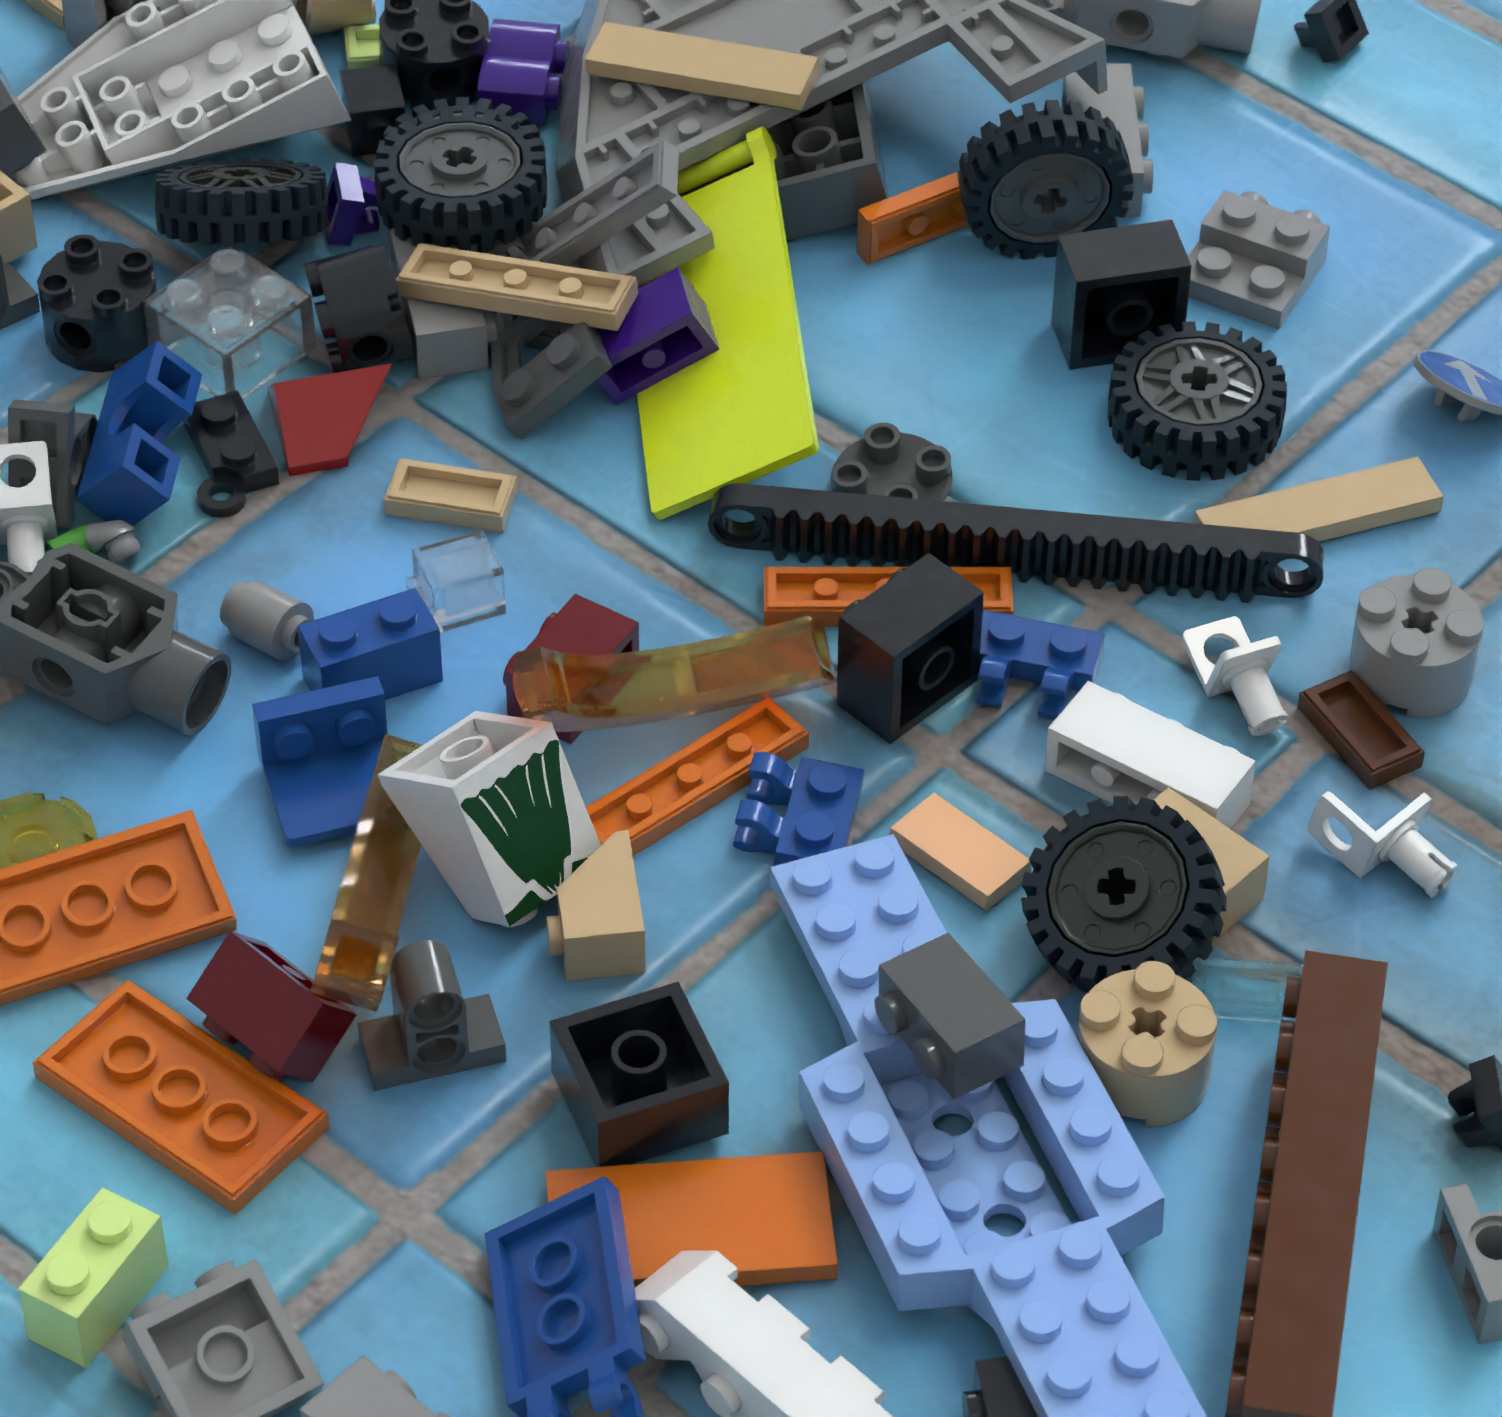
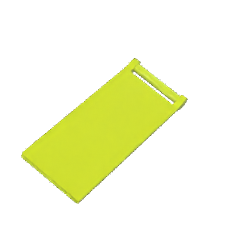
M763 126L746 133V140L678 172L677 193L681 195L754 162V165L682 197L713 234L715 249L678 268L705 302L719 350L637 394L650 508L658 520L665 519L713 498V495L721 487L729 484L749 483L812 456L819 450L774 159L777 157L776 148L770 134ZM660 275V276H658V277H656V278H654V279H652V280H650V281H648V282H646V283H644V284L638 286V289L641 288L642 286H644V285H646V284L652 282L653 280H655V279L661 277L662 275Z

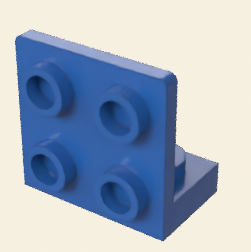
M378 676L252 704L258 758L288 847H299L406 822L382 787L377 774L396 763L388 739L385 694Z

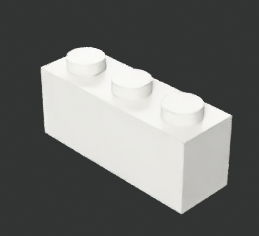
M1087 681L1048 727L1045 771L1112 804L1113 796H1128L1134 804L1139 803L1140 797L1153 800L1170 787L1230 829L1250 805L1255 760L1241 754L1232 747L1213 741L1186 728L1175 720L1167 719L1130 701L1121 694L1113 693L1090 681Z

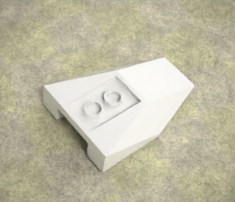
M147 0L134 5L128 11L111 19L17 97L47 151L33 159L26 168L12 172L8 177L30 194L31 200L198 161L351 121V118L292 0Z

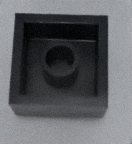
M1172 219L1058 235L1051 324L1069 370L1114 364L1117 355H1122L1123 347L1130 340L1137 343L1138 335L1147 330L1157 337L1158 327L1171 323L1176 332L1181 331L1182 322H1186L1192 265Z
M928 553L908 568H901L896 571L887 583L863 600L852 602L842 615L839 616L836 704L889 744H892L978 680L984 592Z
M679 982L549 1021L552 1074L596 1167L631 1165L729 1134V1081Z

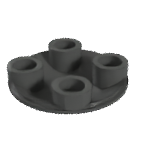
M877 423L868 427L864 433V438L851 444L837 458L831 474L833 492L944 501L952 486L951 455L944 447L935 445L922 437L901 433L893 424Z

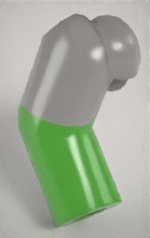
M115 520L79 526L46 542L45 550L47 552L70 543L93 554L106 549L110 561L120 564L139 553L140 543L133 535L136 529L124 520Z

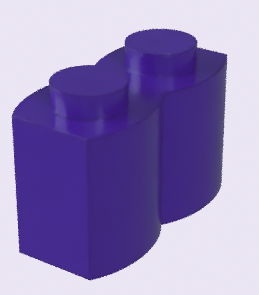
M494 18L489 32V46L480 69L477 88L478 100L479 98L492 100L493 110L503 103L512 107L513 116L521 112L529 118L530 125L545 126L549 111L559 110L562 78L557 77V75L564 74L570 53L569 41L560 40V24Z

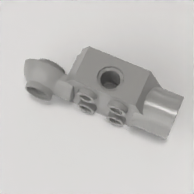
M1262 0L1026 1L1104 38L1106 45L1145 51L1157 56L1166 55L1183 58L1198 45L1250 54Z

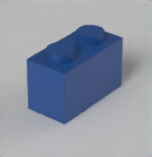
M416 587L298 625L302 676L310 691L378 676L385 694V700L443 681L440 629Z

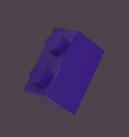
M678 267L638 289L639 294L618 331L596 328L612 365V368L598 378L597 381L616 405L719 350L706 304Z

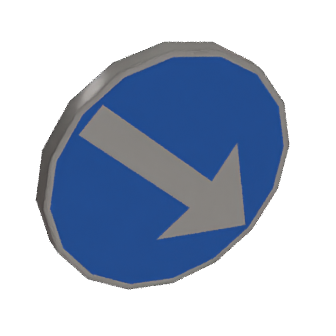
M1431 350L1417 352L1413 363L1414 368L1423 378L1438 388L1434 400L1435 405L1451 406L1455 398L1464 402V406L1457 415L1459 421H1474L1482 410L1502 415V380L1481 367L1455 356Z

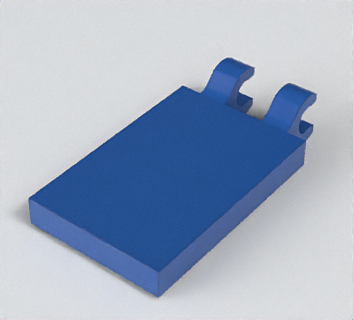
M602 1176L484 1233L507 1407L519 1417H572L565 1399L588 1389L592 1409L597 1414L609 1409L611 1417H643L640 1398L627 1371L646 1362L620 1194L619 1189L605 1176Z

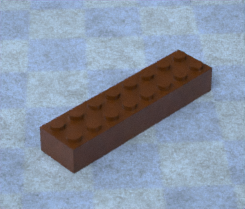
M1305 950L1301 978L1287 976L1282 1017L1294 1018L1295 1021L1281 1019L1274 1070L1287 1072V1074L1273 1073L1266 1124L1271 1126H1266L1225 1417H1333L1388 962Z

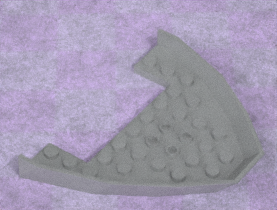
M586 0L564 69L556 177L563 202L566 203L663 139L679 148V172L745 140L746 133L761 126L768 129L947 41L1009 103L1021 99L1073 72H1076L1099 95L1108 90L1106 42L1104 38L1026 0ZM610 22L815 56L819 59L820 73L803 109L796 110L590 75L586 71L585 57L603 23ZM677 193L676 197L579 259L582 269L636 277L637 285L640 286L715 248L712 231Z

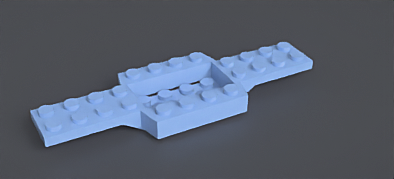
M894 834L770 867V886L840 1023L847 1046L799 1071L800 1110L820 1151L824 1153V1159L898 1311L964 1305L970 1307L993 1327L1038 1417H1207L1121 1258L1122 1255L1162 1234L1165 1196L1056 999L1012 1003L1026 1019L1024 1066L1003 1077L1081 1221L1074 1224L1065 1215L1045 1177L1044 1170L1039 1166L1019 1128L1018 1121L1012 1115L995 1081L953 1099L936 1078L929 1079L921 1072L915 1061L913 1051L898 1034L892 1035L888 1033L876 1014L874 1000L879 992V965L947 933ZM959 1114L966 1117L972 1123V1127L962 1135L950 1136L942 1130L935 1129L933 1123L942 1115ZM1009 1213L1020 1218L1025 1226L1016 1235L1002 1237L996 1232L987 1230L984 1223L995 1214Z

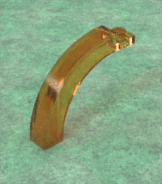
M803 616L719 638L627 653L576 655L561 653L539 646L515 653L517 664L511 666L513 688L523 718L552 722L555 732L598 730L677 719L760 702L766 697L774 699L837 682L823 621L810 616Z
M388 734L384 736L310 989L312 994L377 1012L398 944L399 937H397L421 849V843L382 787L377 774L421 747L422 744Z

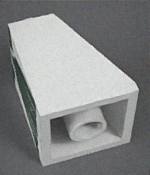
M474 711L377 774L382 787L471 919L499 924L507 928L519 926L530 921L537 915V907L557 894V887L601 846L552 722Z

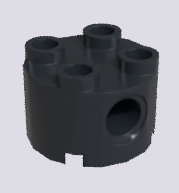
M385 0L384 11L379 18V66L396 64L403 99L411 101V109L423 104L431 111L433 110V101L446 99L448 106H456V97H469V105L476 100L482 61L489 46V18L481 6L472 0Z
M82 234L69 238L64 244V250L57 253L43 266L37 280L46 343L48 341L51 353L59 362L76 370L99 373L115 370L114 361H121L126 358L129 361L156 340L159 341L162 327L153 261L148 251L141 248H132L123 243L98 241L92 235Z
M385 244L374 247L369 246L304 263L312 297L324 295L325 298L323 301L314 303L324 340L336 338V342L326 344L333 373L391 364L415 356Z

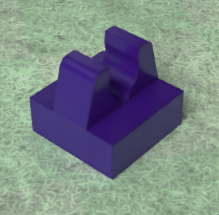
M335 162L327 186L328 212L327 227L325 229L328 243L350 246L354 234L376 232L379 229L380 223L377 210L365 209L370 206L378 207L375 182L360 177L357 165Z

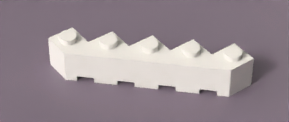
M681 1251L635 1287L644 1351L654 1356L655 1359L691 1361L703 1381L700 1389L705 1401L719 1416L893 1417L880 1404L884 1398V1391L844 1357L840 1356L830 1364L807 1343V1340L810 1338V1329L769 1294L759 1302L752 1298L733 1281L738 1277V1268L720 1252Z

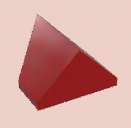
M392 363L278 382L267 387L289 476L349 466L348 456Z

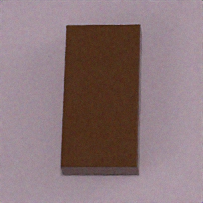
M1352 670L1299 692L1297 708L1369 790L1423 766L1425 751Z

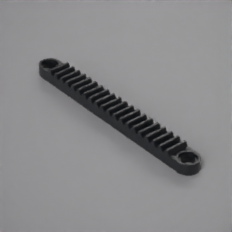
M743 483L729 484L721 487L713 495L708 519L709 531L717 541L726 546L739 549L771 551L776 561H783L789 553H795L800 563H807L814 555L821 557L825 565H832L840 557L845 558L849 567H856L862 560H869L872 567H883L886 562H893L895 567H909L930 553L948 567H1011V573H1016L1021 583H1027L1033 575H1040L1045 585H1052L1058 577H1063L1070 587L1075 588L1083 579L1089 580L1093 588L1101 590L1107 582H1114L1120 592H1126L1132 584H1138L1144 594H1150L1156 586H1163L1168 596H1175L1181 588L1189 590L1193 598L1199 599L1207 590L1213 591L1217 600L1224 601L1230 593H1237L1243 603H1249L1255 595L1286 598L1304 597L1320 588L1324 579L1325 556L1323 547L1309 535L1296 532ZM739 509L749 512L755 519L750 522L741 523L728 518L725 512ZM1286 559H1297L1307 563L1308 567L1301 571L1291 572L1280 568L1277 564Z

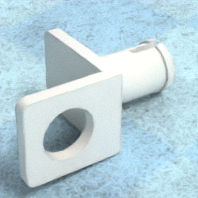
M43 441L0 445V470L5 463L16 458L28 460L36 468V475L32 482L20 488L10 487L0 478V545L7 544L9 563L18 566L29 575L35 569L37 561L45 554L44 541L58 537L51 496L48 449Z
M1235 616L1184 631L1181 638L1182 643L1207 698L1232 690L1248 723V729L1252 736L1271 733L1286 724V720L1289 717L1287 712L1283 710L1267 675L1282 646L1278 636L1250 643L1240 619ZM1220 637L1227 639L1236 648L1221 653L1216 665H1214L1204 654V644L1212 638Z
M1327 791L1320 796L1307 826L1308 833L1360 879L1382 861L1386 863L1391 860L1432 898L1438 894L1439 890L1442 891L1451 882L1459 869V866L1454 861L1451 862L1417 832L1432 802V798L1426 793L1421 794L1375 831L1333 793ZM1329 817L1336 818L1345 825L1351 834L1352 845L1345 844L1335 836L1329 825Z

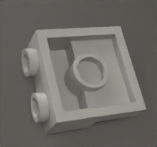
M1224 190L1201 222L1199 241L1188 256L1192 265L1189 298L1280 329L1326 261L1330 226L1322 224L1320 219L1308 210L1301 209L1290 213L1272 207L1263 196L1256 192L1247 191L1238 195Z
M256 1259L238 1268L235 1267L232 1261L215 1266L195 1280L196 1289L174 1300L171 1299L169 1293L160 1294L147 1300L131 1312L130 1315L133 1320L127 1323L122 1338L155 1401L161 1399L171 1417H272L319 1393L324 1386L323 1380Z

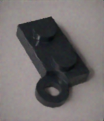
M238 390L195 402L192 416L183 421V424L210 476L197 490L198 505L203 513L211 517H230L239 513L244 508L247 493L279 484L278 467ZM222 492L232 495L230 498L222 501L211 498L213 495Z

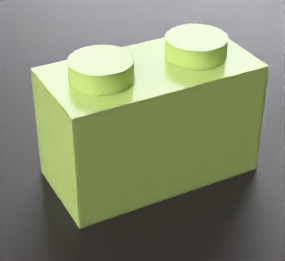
M102 1187L18 1288L27 1338L87 1368L169 1267L161 1216Z

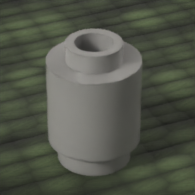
M240 581L236 583L226 593L220 608V620L224 626L228 627L232 637L280 661L290 660L297 654H300L298 625L314 620L313 610L310 605L261 581L250 583Z

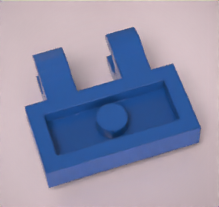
M983 610L978 680L982 681L976 703L1001 708L1010 678L1040 683V692H1043L1038 716L1056 719L1068 705L1072 690L1080 691L1087 681L1094 683L1103 654L1105 633Z
M767 752L754 753L748 777L752 778L747 792V799L740 801L735 818V824L738 827L733 846L747 852L761 851L774 853V866L847 847L863 787L865 769L801 757L797 771L790 768L782 758ZM766 804L788 806L785 818L778 816Z

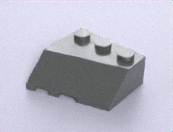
M865 82L766 129L776 148L777 157L774 159L786 241L857 224L858 209L889 198L874 110ZM754 162L723 175L722 178L754 165Z

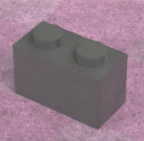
M949 933L879 965V992L874 1000V1005L882 1026L888 1033L892 1035L898 1034L913 1051L915 1061L921 1072L929 1079L936 1078L953 1099L961 1097L1024 1066L1026 1019Z

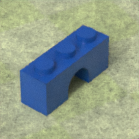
M158 340L113 372L110 377L76 500L105 521L124 520L134 526L168 502L171 497L181 457L163 445V442L179 424L192 416L203 374Z

